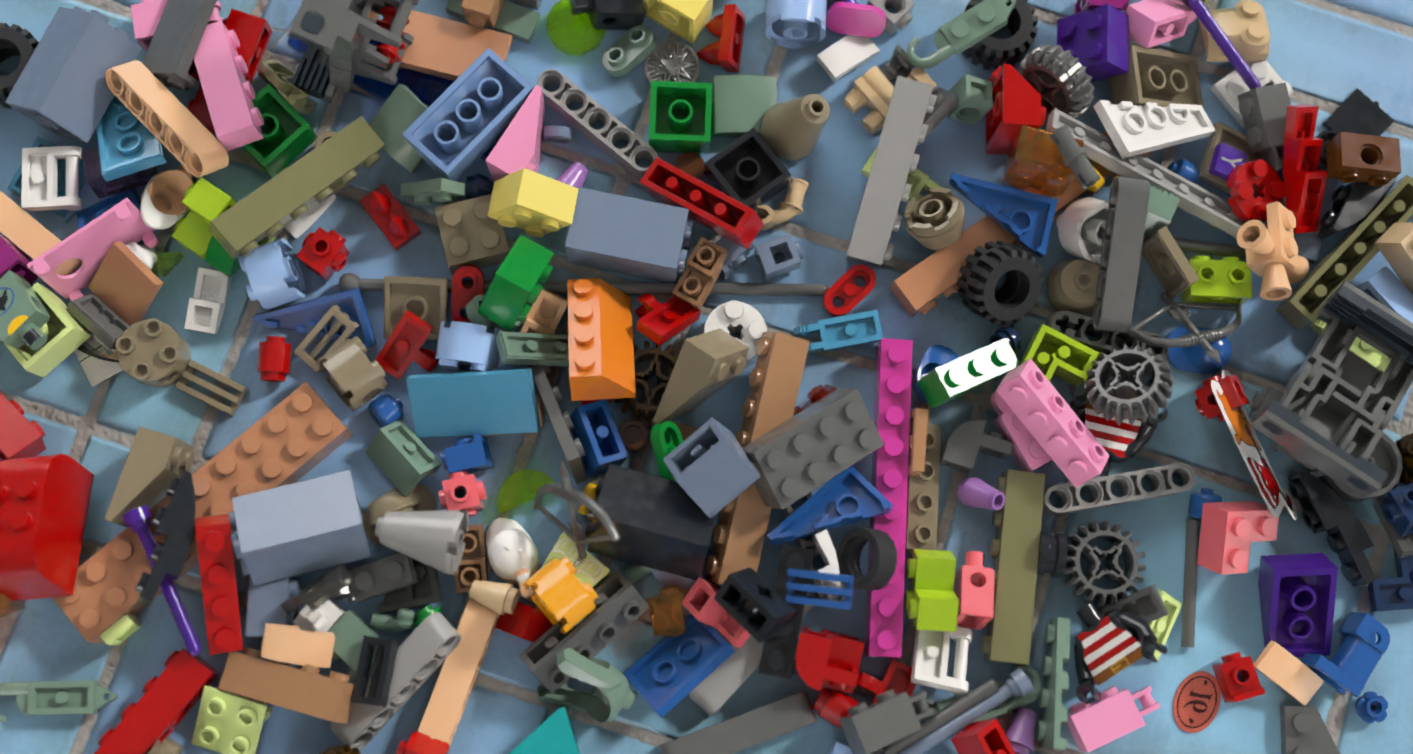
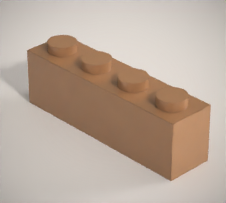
M244 647L243 653L237 651L229 652L218 689L331 722L349 723L355 703L351 702L354 683L348 682L349 675L330 671L329 676L319 674L320 667L308 664L305 666L301 665L300 668L290 666V663L262 658L260 650Z

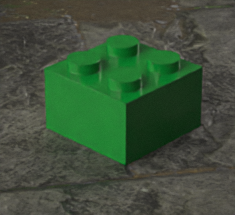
M651 81L649 145L656 152L709 154L712 83Z
M267 84L256 94V99L252 100L254 108L257 107L264 120V125L260 126L263 139L241 146V148L271 178H274L317 139V136L311 125Z
M520 234L496 272L477 313L509 331L512 330L517 320L523 323L532 306L528 305V302L531 304L535 303L543 289L539 282L545 284L554 268L549 265L554 252Z

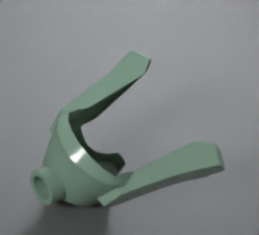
M572 648L564 649L556 654L557 666L564 674L594 685L591 694L561 686L551 694L543 684L537 687L541 702L557 704L588 713L591 717L602 723L613 721L622 708L629 710L638 694L630 689L628 679L613 665L600 659L593 658L589 660Z

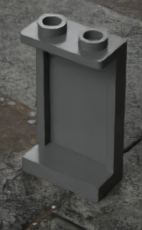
M168 0L142 62L166 88L173 87L178 90H185L186 88L199 87L201 82L190 76L188 71L217 0Z

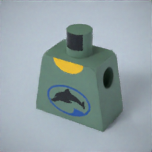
M9 270L0 278V341L16 349L25 343L31 350L41 348L47 342L48 337L40 328L49 320L50 315L29 282L22 276Z

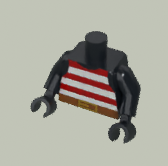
M1076 384L1070 387V394L1074 401H1071L1069 406L1110 455L1101 474L1098 475L1100 477L1108 476L1111 462L1121 463L1128 458L1134 457L1149 442L1157 428V423L1164 421L1168 415L1167 408H1163L1157 417L1148 414L1146 423L1138 418L1135 419L1133 426L1128 420H1123L1118 425L1115 417L1106 421L1103 413L1097 415L1093 406H1090L1088 403L1087 395L1090 391L1089 388H1087L1083 395L1077 396L1078 388Z
M1092 602L1076 612L1087 627V629L1075 637L1074 659L1079 683L1076 691L1078 699L1088 705L1087 695L1091 692L1093 698L1100 700L1101 692L1093 686L1095 682L1099 686L1142 657L1157 663L1158 661L1154 657L1156 649L1160 653H1167V647L1157 642V637L1146 620L1128 612H1120L1117 609L1102 617Z

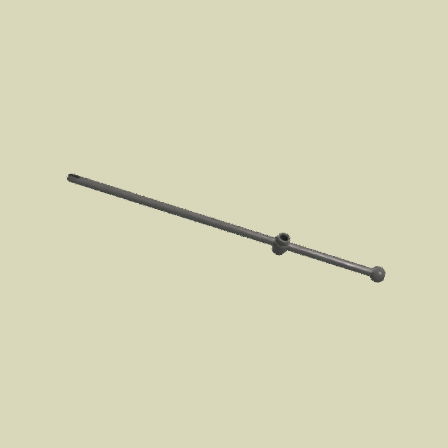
M498 269L494 270L493 278H494L496 272L498 271ZM345 273L339 279V291L342 292L359 287L360 291H384V279H360L356 274ZM493 278L485 280L484 293H487ZM448 280V292H452V280ZM462 280L463 284L467 287L474 284L473 280ZM546 281L545 284L539 282L544 289L553 293H568L567 281ZM605 281L625 294H644L646 292L650 294H672L678 283ZM715 283L709 295L824 296L828 287L825 284Z

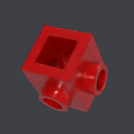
M319 227L315 233L311 232L306 236L302 243L303 248L296 257L304 266L327 282L335 271L339 272L344 268L350 252L344 245L346 240L332 229L327 233Z
M1219 375L1201 382L1202 388L1194 391L1197 399H1195L1196 407L1202 416L1206 415L1207 420L1218 418L1219 422L1225 421L1211 388L1212 380L1219 382L1231 409L1241 408L1250 404L1237 375H1230L1222 379Z

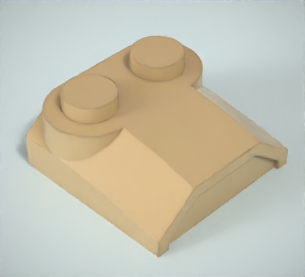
M1241 0L1236 4L1235 8L1209 10L1245 62L1266 61L1269 55L1270 32L1265 11L1258 2ZM1199 20L1206 51V62H1229Z

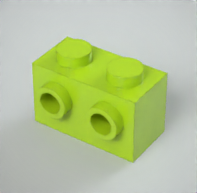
M1194 256L1189 260V263L1200 279L1181 293V302L1232 305L1240 303L1242 305L1252 298V270L1246 266L1245 261H1240L1239 257L1210 260L1209 256Z

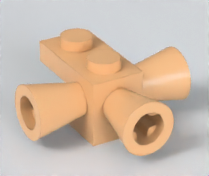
M1276 201L1266 204L1268 230L1263 222L1250 220L1240 227L1236 238L1239 246L1246 250V266L1260 277H1263L1260 297L1269 301L1289 298L1293 293L1290 284L1303 280L1309 271L1307 259L1297 255L1298 246L1293 232V228L1296 227L1295 216L1291 210H1288L1280 202Z

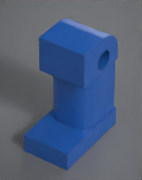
M1350 612L1338 631L1345 638L1332 660L1329 661L1320 654L1305 653L1301 662L1341 695H1345L1348 691L1353 696L1359 697L1365 687V683L1389 646L1390 634L1382 623L1368 613Z

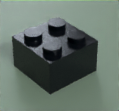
M754 128L704 164V175L715 189L754 209V211L757 209V206L765 204L787 188L791 178L790 172Z

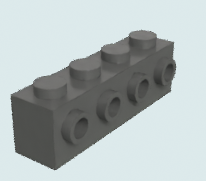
M618 569L594 589L598 595V598L594 601L596 609L566 634L560 631L564 626L558 622L519 655L531 672L551 694L571 678V676L564 674L557 666L556 654L564 649L572 648L591 660L650 608L638 591Z

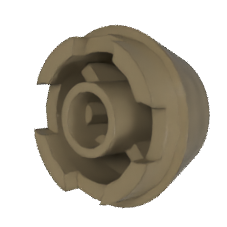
M931 188L929 189L930 194L921 197L917 201L913 197L906 205L904 210L905 228L924 247L939 250L951 246L961 237L965 207L963 202L954 196L950 189Z
M1070 258L1058 263L1051 270L1047 279V294L1051 305L1058 312L1070 311L1085 316L1092 315L1099 267L1091 261L1080 258Z

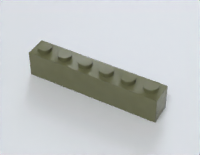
M360 116L212 220L209 231L233 260L241 254L245 258L259 248L258 242L267 236L269 239H272L281 233L285 228L283 224L291 218L297 221L306 215L310 210L308 206L316 200L319 204L327 200L334 193L332 190L340 183L346 186L358 176L357 171L362 167L366 166L369 169L382 159L380 154L385 144L364 118Z
M1406 175L1395 182L1383 200L1369 214L1350 228L1295 287L1292 295L1284 299L1275 309L1297 330L1313 323L1319 316L1318 312L1325 300L1344 281L1350 283L1379 252L1375 242L1395 222H1406L1413 215V179Z
M1007 469L996 480L995 488L1004 493L1005 503L1000 510L993 511L992 525L997 527L996 539L991 540L989 549L990 558H994L993 618L988 622L987 634H983L981 638L980 651L985 654L984 661L1019 666L1029 665L1046 474Z

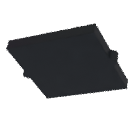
M1357 88L1322 125L1327 130L1381 136L1395 120L1379 107L1377 101L1373 102Z

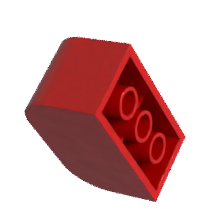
M66 454L0 460V594L12 601L73 596L94 474Z

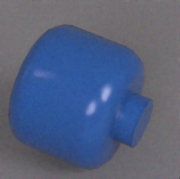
M1186 159L1172 162L1167 167L1170 171L1194 184H1197L1200 179L1199 168Z
M383 394L369 403L368 411L375 423L382 428L402 419L403 412L401 408L403 404L398 397L393 398L390 394Z
M1201 488L1200 491L1193 492L1190 495L1189 515L1202 519L1203 503L1222 502V497L1213 493L1214 489Z

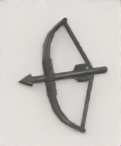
M1167 292L1161 293V298L1167 305L1132 328L1130 327L1129 331L1125 333L1145 344L1163 348H1186L1200 344L1206 351V355L1221 363L1219 351L1215 350L1209 342L1218 341L1235 332L1241 325L1242 307L1240 303L1236 306L1175 302ZM1187 308L1235 311L1236 316L1232 323L1224 328L1200 332L1189 319L1191 313ZM1164 312H1167L1172 319L1181 321L1191 334L1180 336L1179 338L1163 339L1145 335L1137 330Z
M561 459L560 475L563 485L560 483H546L540 487L535 496L533 509L540 510L574 540L579 558L585 559L587 554L584 544L607 540L615 542L620 539V535L608 514L596 501L585 493L572 488L570 474ZM546 493H552L567 501L571 522H569L570 530L542 506L543 496ZM576 504L584 505L590 509L602 522L608 535L586 539L584 527L579 522Z

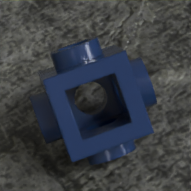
M1399 483L1387 492L1380 507L1382 508L1384 518L1389 523H1392L1400 537H1404L1413 533V483L1407 485Z

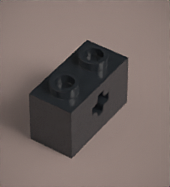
M751 567L729 574L714 597L758 643L780 635L796 612Z

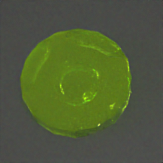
M560 0L552 7L547 17L546 27L552 44L556 49L567 55H584L586 52L598 48L605 38L606 30H596L593 28L588 13L572 14L570 0Z

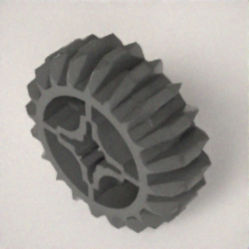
M1051 43L1045 46L1040 45L1029 52L1020 62L1021 66L1017 71L1041 95V107L1046 108L1047 116L1056 108L1077 119L1091 106V101L1094 99L1092 92L1095 89L1089 83L1092 77L1086 74L1085 70L1087 67L1079 63V57L1074 58L1071 55L1070 49L1063 51L1060 45L1054 47Z
M1124 344L1120 351L1111 347L1109 355L1100 352L1099 361H1092L1093 367L1087 371L1088 377L1084 387L1085 392L1087 388L1090 389L1087 395L1088 403L1090 406H1093L1097 415L1103 413L1106 421L1115 417L1118 425L1123 420H1128L1133 426L1135 419L1138 418L1146 423L1148 414L1157 417L1159 413L1158 408H1166L1167 399L1171 398L1173 378L1170 375V367L1167 363L1163 362L1160 354L1154 355L1151 348L1142 352L1138 344L1134 349H1129ZM1112 377L1113 381L1109 384L1110 387L1104 390L1105 383ZM1150 379H1153L1152 387L1146 392L1144 387L1147 386V382Z
M1092 521L1088 524V529L1083 525L1078 527V535L1074 533L1069 534L1068 539L1071 544H1067V553L1069 555L1067 556L1066 564L1068 568L1064 569L1062 575L1069 574L1071 579L1065 582L1066 587L1077 586L1073 592L1075 597L1085 592L1084 603L1089 604L1095 598L1097 607L1104 606L1106 601L1113 606V604L1117 603V598L1127 599V592L1132 594L1138 591L1134 583H1143L1144 578L1137 574V571H1144L1147 566L1138 564V559L1144 558L1145 553H1136L1135 548L1140 545V541L1136 540L1130 543L1131 531H1125L1121 535L1120 524H1115L1110 530L1108 521H1102L1100 527L1095 521ZM1094 538L1108 540L1113 544L1102 551L1096 546L1091 547L1087 542ZM1081 552L1088 565L1084 575L1080 567ZM1121 553L1125 562V571L1118 564V557ZM1108 556L1104 563L1106 568L1098 571L1101 564L1099 559ZM1101 576H1104L1109 581L1114 580L1117 585L1110 590L1095 587L1092 583Z

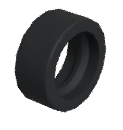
M853 528L845 534L837 551L840 574L854 575V589L880 590L889 583L895 572L897 550L894 541L886 532L879 529ZM870 541L873 548V563L870 571L864 577L860 569V555L865 544Z

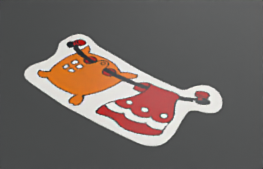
M1227 370L1221 371V379L1230 376ZM1212 380L1211 388L1268 509L1277 518L1285 506L1291 517L1296 521L1297 510L1292 496L1286 489L1280 486L1255 430L1250 425L1251 421L1245 408L1231 409L1219 382Z

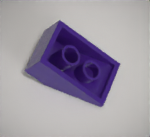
M1323 553L1260 556L1258 587L1264 647L1273 640L1295 657H1303L1305 653L1330 656L1338 568Z

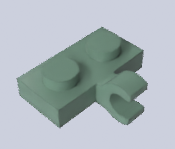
M436 178L401 184L400 196L413 199V203L417 205H431L432 200L444 202L447 205L457 202L456 197L465 196L466 189L465 183L445 178Z

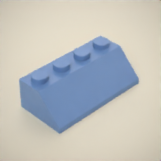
M487 48L402 133V136L440 177L458 181L503 135L534 87L490 48Z

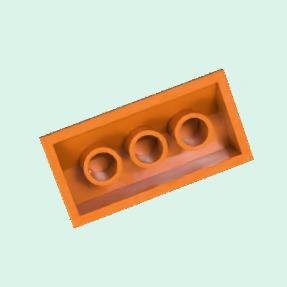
M600 278L567 279L571 400L636 398L631 297Z

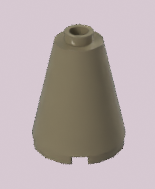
M809 94L777 103L764 114L760 136L778 158L789 159L788 161L803 159L814 150L830 114L829 104L825 98L818 94Z

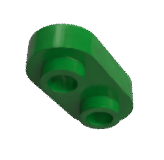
M666 421L653 426L650 441L661 478L677 482L663 458L683 442L678 426L674 422Z

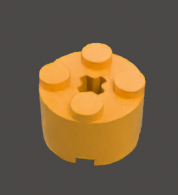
M563 557L561 560L553 558L523 583L526 590L532 587L535 594L531 596V599L553 625L560 622L564 626L560 630L563 634L570 631L596 609L594 601L598 598L594 589L587 582L581 584L574 576L577 570L566 557Z

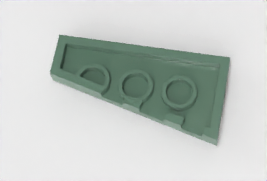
M1051 618L1050 624L1047 623L1044 630V642L1048 643L1047 656L1044 655L1042 658L1041 674L1045 675V683L1038 697V706L1042 708L1041 721L1038 720L1035 727V739L1039 740V747L1067 750V738H1060L1063 725L1068 722V709L1062 703V697L1065 696L1069 689V676L1067 671L1063 670V664L1068 663L1070 655L1071 619Z

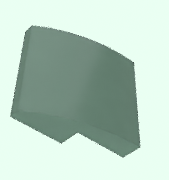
M759 75L713 76V135L740 138L752 128L760 135L764 114L773 105L777 104L776 77Z
M398 84L369 123V126L385 144L383 150L408 171L415 173L424 160L406 141L402 133L429 106L424 105L407 86Z

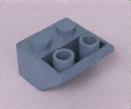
M713 417L663 458L677 483L710 518L761 477L733 433Z

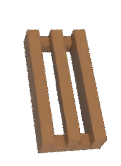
M915 408L910 411L909 476H917V474L925 472L928 409Z

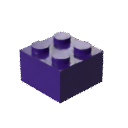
M1109 4L1057 20V45H1060L1063 51L1070 49L1071 55L1074 58L1079 57V63L1087 67L1085 70L1086 74L1092 77L1089 83L1128 73L1129 15Z

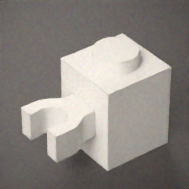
M318 592L303 608L293 623L299 625L300 630L327 632L346 611L332 599L329 600L326 594Z

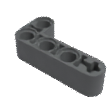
M1070 311L1057 312L1045 324L1060 332V326L1056 324L1058 322L1062 323V329L1065 330L1062 334L1099 352V356L1100 352L1109 355L1111 347L1117 351L1122 350L1116 345L1115 337L1122 338L1129 349H1134L1138 344L1143 352L1145 351V346L1148 345L1125 333L1095 330L1092 324V317ZM1085 329H1090L1096 334V342L1088 340L1085 335ZM1139 329L1137 330L1151 337L1165 339L1164 337L1158 334L1150 333ZM1152 346L1156 351V355L1160 354L1163 362L1167 363L1169 348ZM1150 379L1149 387H1144L1146 392L1152 387L1153 379Z

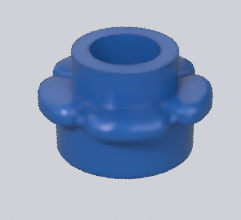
M1369 691L1358 698L1355 708L1363 721L1367 723H1374V721L1380 723L1387 716L1386 709L1388 708V703L1383 696H1378L1376 692ZM1372 704L1375 706L1374 711L1370 709Z

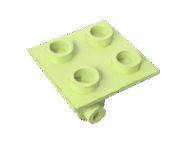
M205 685L191 744L221 754H256L264 719L268 720L272 707H269L266 702L260 703L245 696L241 697L238 694L222 691L218 687L212 688Z

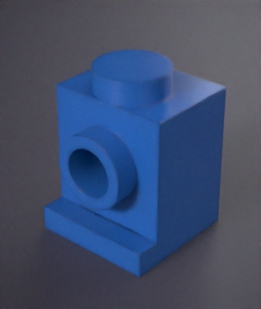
M476 434L473 435L474 442H472L471 438L454 441L453 447L444 448V451L441 452V461L444 469L448 470L449 474L459 471H467L470 474L493 468L487 437Z

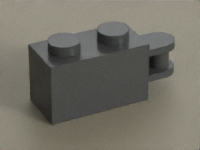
M1286 82L1257 87L1237 96L1239 110L1242 114L1246 130V140L1251 154L1261 152L1263 160L1271 165L1276 172L1279 168L1283 170L1287 107L1291 105Z
M890 689L876 695V702L868 706L866 702H861L847 709L849 714L839 718L852 753L870 754L921 730L922 727L919 720L934 713L933 707L929 708L925 697L928 696L926 690L908 696L907 692L894 693V690ZM912 703H914L917 713H915Z

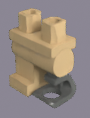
M900 45L894 48L890 64L887 63L882 69L877 66L870 68L862 77L860 76L854 81L853 89L844 98V105L853 114L864 105L871 112L862 120L863 126L871 135L883 129L895 87L891 81L895 82L897 76L934 85L932 92L937 88V84L924 69L912 65L908 60L906 52Z

